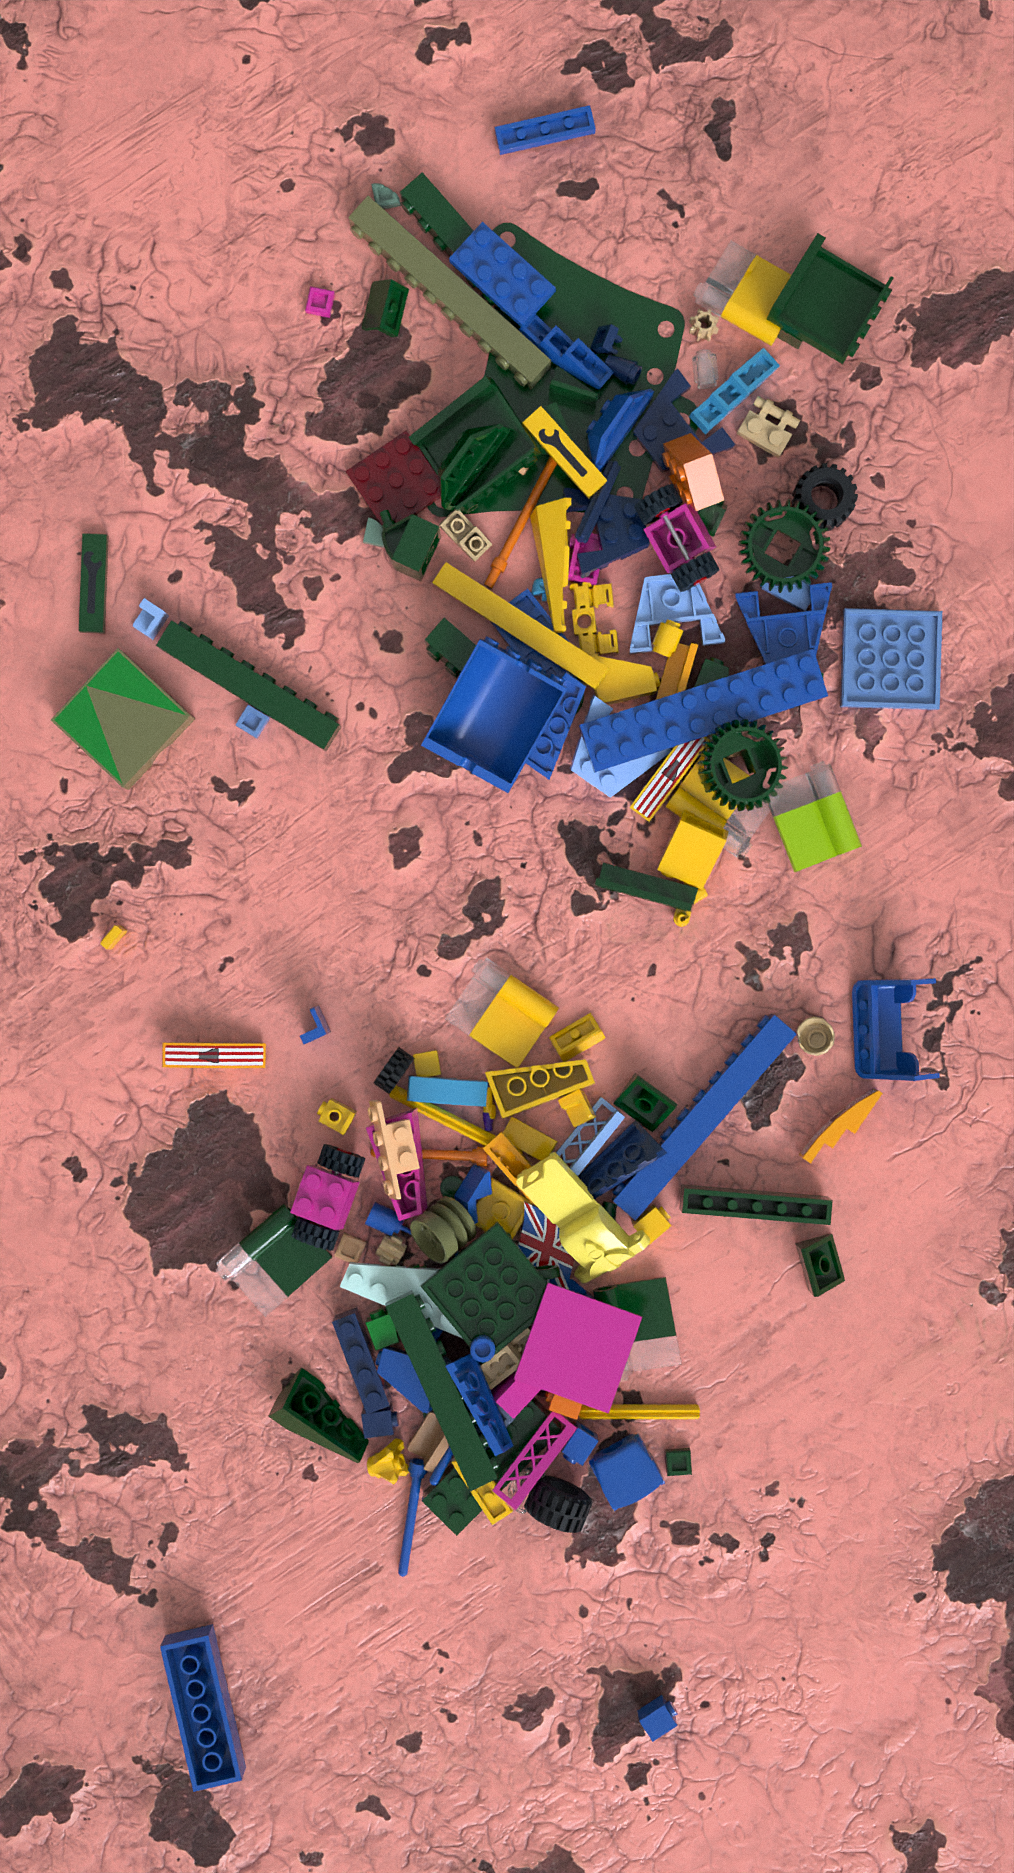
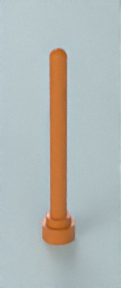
M478 1146L477 1149H472V1151L422 1149L423 1159L472 1161L477 1166H487L488 1154L481 1146ZM372 1148L370 1154L371 1156L376 1157L374 1150Z

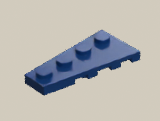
M568 671L562 677L565 680L563 685L567 687V691L526 761L527 765L548 780H550L587 686Z
M470 1353L446 1365L445 1367L494 1455L504 1453L513 1447L479 1362Z

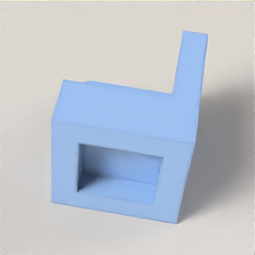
M144 598L139 605L142 611L133 623V627L154 640L169 615Z

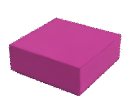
M310 286L305 309L306 313L330 318L335 292Z

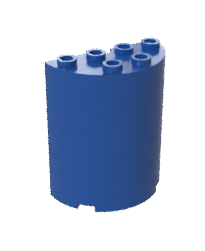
M486 636L484 640L479 639L421 746L509 793L565 695L567 687L563 685L565 680L553 673L550 676L543 672L542 665L530 658L525 661L520 658V653L509 646L503 649L498 646L499 643Z

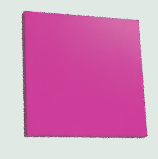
M547 1282L517 1366L514 1380L609 1414L642 1316Z

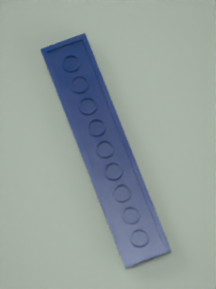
M814 649L580 724L579 729L593 772L596 773L706 737L711 733L715 734V728L721 727L723 729V723L729 722L732 726V720L736 719L740 723L743 719H748V722L825 698L828 696Z

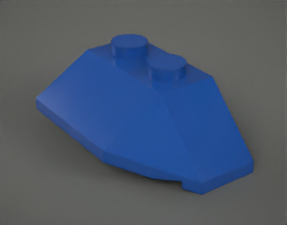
M645 389L615 395L612 401L607 400L601 408L600 413H602V416L599 420H593L586 431L588 433L587 447L589 458L600 472L603 471L607 462L610 461L652 400L653 390Z

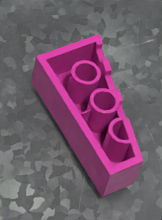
M418 1108L385 1118L386 1124L404 1119L410 1120L420 1167L419 1169L396 1174L401 1199L391 1200L399 1221L420 1215L428 1207ZM371 1123L368 1127H366V1130L378 1161L380 1152L379 1147L375 1145L373 1140V1132H375L374 1123ZM381 1171L385 1181L384 1171Z

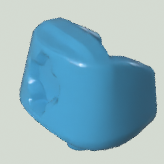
M538 578L533 582L531 593L533 596H542V601H547L543 578Z

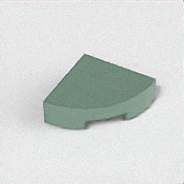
M379 183L371 184L375 202L384 210L401 206L398 195L390 188Z
M368 518L363 543L384 548L381 534L383 528L376 520Z

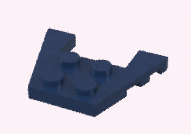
M679 369L673 372L633 431L634 437L662 473L670 470L669 467L665 466L662 458V453L665 452L663 443L691 433L712 455L725 450H731L736 445L723 427L701 442L683 419L672 402L687 392L691 385Z
M563 488V497L571 498V506L566 510L567 513L587 509L592 496L588 499L581 490ZM609 494L595 525L601 550L577 554L581 578L589 576L591 572L597 569L602 570L608 567L610 563L618 559L623 560L649 547L650 542L644 531L646 524L642 523L634 508L640 499Z

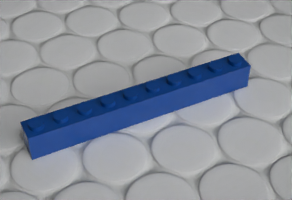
M770 1014L769 1017L764 1015L756 1025L758 1027L753 1035L749 1033L740 1043L743 1047L737 1053L732 1052L724 1062L726 1066L721 1072L717 1070L708 1080L710 1085L705 1090L700 1089L692 1098L694 1103L689 1109L685 1107L677 1115L676 1119L678 1122L672 1128L668 1126L660 1135L662 1140L658 1144L667 1154L629 1177L625 1183L621 1182L613 1189V1202L634 1220L641 1215L797 1035L776 1015Z

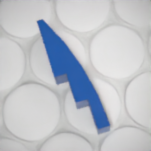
M536 314L523 328L520 327L518 330L551 359L554 364L598 390L614 373L579 338L573 342L558 326L551 329Z

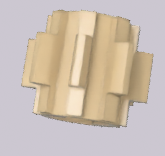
M698 309L697 316L690 317L689 323L692 324V327L689 330V334H695L697 336L696 341L705 339L709 342L711 335L718 333L719 328L716 327L719 317L712 316L711 309L707 312ZM701 322H705L707 324L706 329L700 327Z
M386 1234L375 1253L380 1257L379 1261L387 1266L390 1263L396 1266L407 1245L402 1243L403 1239L395 1234L392 1237Z

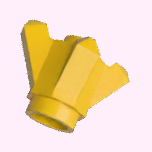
M395 1438L379 1453L368 1457L367 1470L370 1476L383 1478L395 1484L399 1475L406 1476L409 1473V1466L405 1463L403 1454H400L401 1450L404 1449L403 1440Z

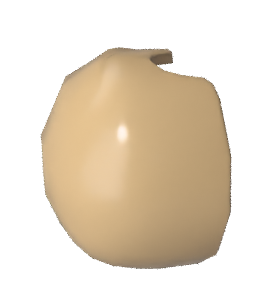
M814 1016L807 1018L797 1029L798 1044L807 1054L819 1056L827 1053L834 1045V1030L823 1018Z

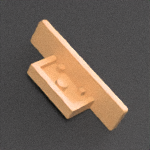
M372 1100L369 1101L368 1116L370 1121L374 1123L375 1132H373V1140L375 1145L379 1147L380 1156L378 1157V1163L385 1175V1181H383L384 1191L391 1199L398 1200L401 1199L396 1174L420 1168L410 1120L404 1119L386 1124L381 1101Z

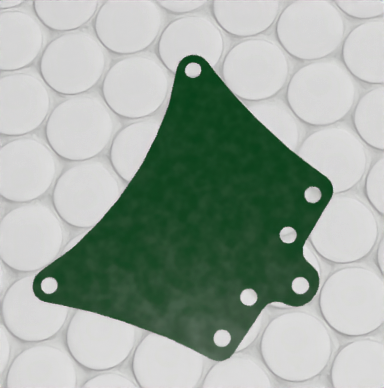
M503 223L493 229V232L499 237L503 232L513 233L516 242L511 248L556 288V292L539 309L536 315L551 329L558 326L573 342L579 338L589 349L599 326L614 325L619 329L617 335L623 340L621 343H613L612 347L618 351L613 356L637 361L638 365L642 366V371L635 385L630 383L626 385L612 374L601 388L596 407L549 393V384L553 379L557 366L552 361L551 368L532 389L527 385L521 386L514 379V374L509 369L504 370L496 363V357L489 353L484 377L488 376L495 381L518 418L536 411L540 406L543 408L556 402L575 445L589 460L587 447L588 433L586 431L593 420L598 421L602 416L600 410L607 400L612 401L615 395L645 389L653 390L652 400L610 459L613 462L617 461L618 465L621 466L610 494L617 495V491L621 487H629L633 491V498L641 500L653 460L646 451L641 456H633L629 451V445L632 441L637 440L633 435V431L675 371L685 327L682 313L671 306L628 291L584 269L556 253L515 224ZM501 310L497 311L517 330L520 329L521 326ZM669 321L673 324L674 333L671 337L664 338L659 335L658 326L661 322ZM607 353L596 354L604 363L609 356ZM658 368L662 371L663 380L660 384L653 385L648 382L647 373L650 369ZM683 396L672 402L679 413H685L688 416L697 408L694 402ZM690 418L689 426L696 433L698 426ZM550 455L537 456V461L528 468L525 475L516 472L518 475L515 479L508 483L503 482L497 487L498 491L489 498L484 497L478 502L477 508L469 513L462 512L463 515L496 511H522ZM558 464L535 507L564 498L563 488L580 490ZM435 502L427 507L432 514L438 517H447L452 512L451 510L437 507Z

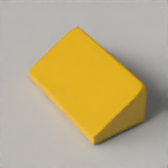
M589 1013L551 1035L549 1039L562 1061L566 1062L604 1040L605 1036L593 1015Z

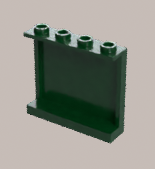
M817 233L773 304L767 320L843 364L848 356L853 358L860 344L856 342L858 338L864 339L871 327V325L867 324L869 319L875 321L882 307L878 306L880 301L885 303L893 289L889 288L894 277L891 276L886 285L822 248L826 237Z
M488 376L479 380L409 436L413 445L421 449L438 475L442 458L455 447V440L460 433L465 432L467 429L495 424H503L511 429L500 447L455 507L456 511L469 513L478 507V502L481 499L494 495L498 491V486L503 482L508 483L515 479L518 475L516 472L523 467L528 468L537 461L536 457L541 454V451L495 381Z

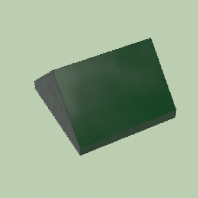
M636 1073L613 1103L651 1132L678 1105Z
M832 1234L795 1243L808 1291L814 1297H819L845 1281Z

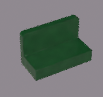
M392 279L374 281L371 285L362 329L365 331L379 330L390 337H398L409 289Z
M557 366L553 379L549 384V393L596 407L601 388L598 390Z

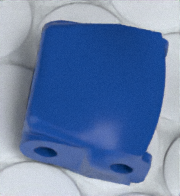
M639 1434L628 1435L597 1452L589 1460V1464L602 1487L603 1493L614 1511L641 1500L660 1485L665 1484L658 1465Z

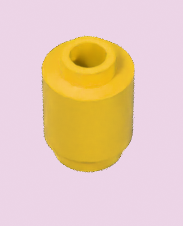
M669 619L666 620V623L660 622L652 642L654 645L652 651L670 658L672 652L675 653L683 630L679 629L681 624Z

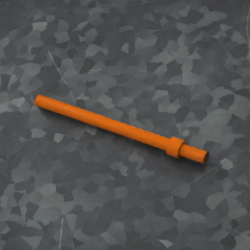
M551 456L500 554L494 558L491 564L492 569L484 582V586L490 589L493 588L500 573L505 571L508 565L506 561L557 465Z

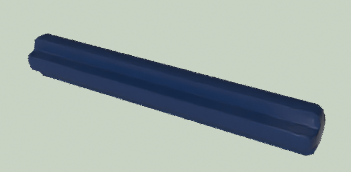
M617 461L607 462L602 473L607 482L592 495L574 535L579 543H587L621 469Z

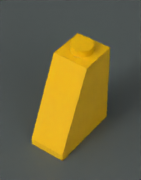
M590 655L609 668L596 690L594 689L596 697L607 705L653 695L657 692V687H660L657 672L653 673L651 666Z

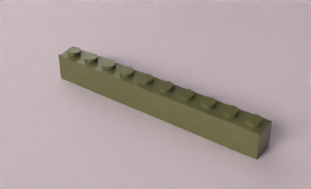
M367 196L348 217L351 226L350 231L360 240L362 238L369 243L368 247L377 256L381 254L386 258V263L393 271L398 272L399 270L405 276V281L412 288L418 287L423 292V297L430 304L434 305L436 303L442 309L441 313L449 321H456L464 335L469 338L472 336L478 341L477 345L486 354L490 352L496 357V363L504 370L509 369L514 374V379L521 386L527 385L532 389L551 368V359L371 197Z

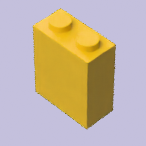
M683 811L659 861L657 870L661 871L668 878L679 879L685 885L702 890L727 841L729 831Z

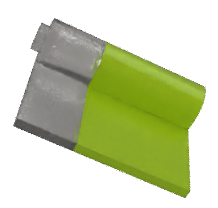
M824 761L810 766L812 771L781 782L780 784L783 785L781 789L774 788L778 795L776 797L769 796L771 802L768 805L794 872L862 847L831 764L825 765Z

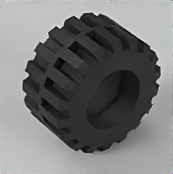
M822 463L820 467L815 465L802 475L793 490L792 496L794 497L791 503L794 506L799 501V509L801 510L806 505H809L807 513L810 515L817 511L814 520L823 519L819 526L820 529L827 527V531H830L835 526L839 527L854 510L855 502L858 499V494H855L857 485L851 483L854 478L851 474L847 477L845 475L847 470L843 467L841 470H837L836 464L827 467V463ZM818 486L830 488L837 497V506L829 510L818 507L812 500V489Z
M542 1475L529 1492L524 1508L534 1519L550 1528L567 1533H579L582 1531L593 1501L585 1491L576 1485L557 1477Z

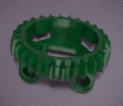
M789 499L784 506H781L780 500H777L775 508L772 507L770 502L767 503V511L759 507L757 509L759 516L753 513L750 515L753 523L747 521L744 523L748 531L742 530L740 532V535L745 540L738 542L739 546L744 547V549L738 552V555L746 556L741 561V565H749L745 573L753 571L752 581L760 578V587L765 585V583H769V591L774 586H778L779 593L783 591L784 586H787L789 593L792 592L793 585L798 590H801L802 581L806 585H810L811 580L809 576L814 579L819 577L815 570H824L825 566L820 561L827 562L829 557L823 555V553L830 551V547L824 546L825 543L830 541V537H823L828 528L820 529L819 526L823 519L814 520L817 511L809 515L807 513L809 505H806L801 510L799 509V501H797L794 507H790ZM783 511H785L784 517L772 521H765V518L767 516L771 518L777 515H782ZM813 528L815 529V531L813 532L815 544H819V548L817 550L813 548L812 540L810 537V530ZM777 531L800 543L788 566L765 554Z
M737 719L732 720V726L729 722L723 723V729L721 727L715 728L717 735L714 733L708 734L711 742L702 743L707 748V751L699 752L705 758L697 763L704 766L698 769V774L705 792H714L712 800L721 798L720 806H725L728 803V809L733 810L737 805L738 811H743L745 807L747 811L753 810L754 806L761 808L763 807L762 802L765 804L771 802L769 796L776 797L778 795L774 788L781 789L783 787L778 781L787 778L781 774V770L788 769V766L782 765V761L788 757L780 755V752L785 747H777L776 744L780 738L772 739L771 736L774 733L772 730L765 733L766 725L763 724L757 728V721H751L749 724L748 719H743L741 723ZM748 731V735L754 736L757 739L763 738L756 742L744 737L741 732ZM741 751L748 773L754 774L732 783L723 758ZM776 768L775 772H771L770 778L767 782V784H769L770 786L767 788H763V782L765 780L767 771L769 769Z

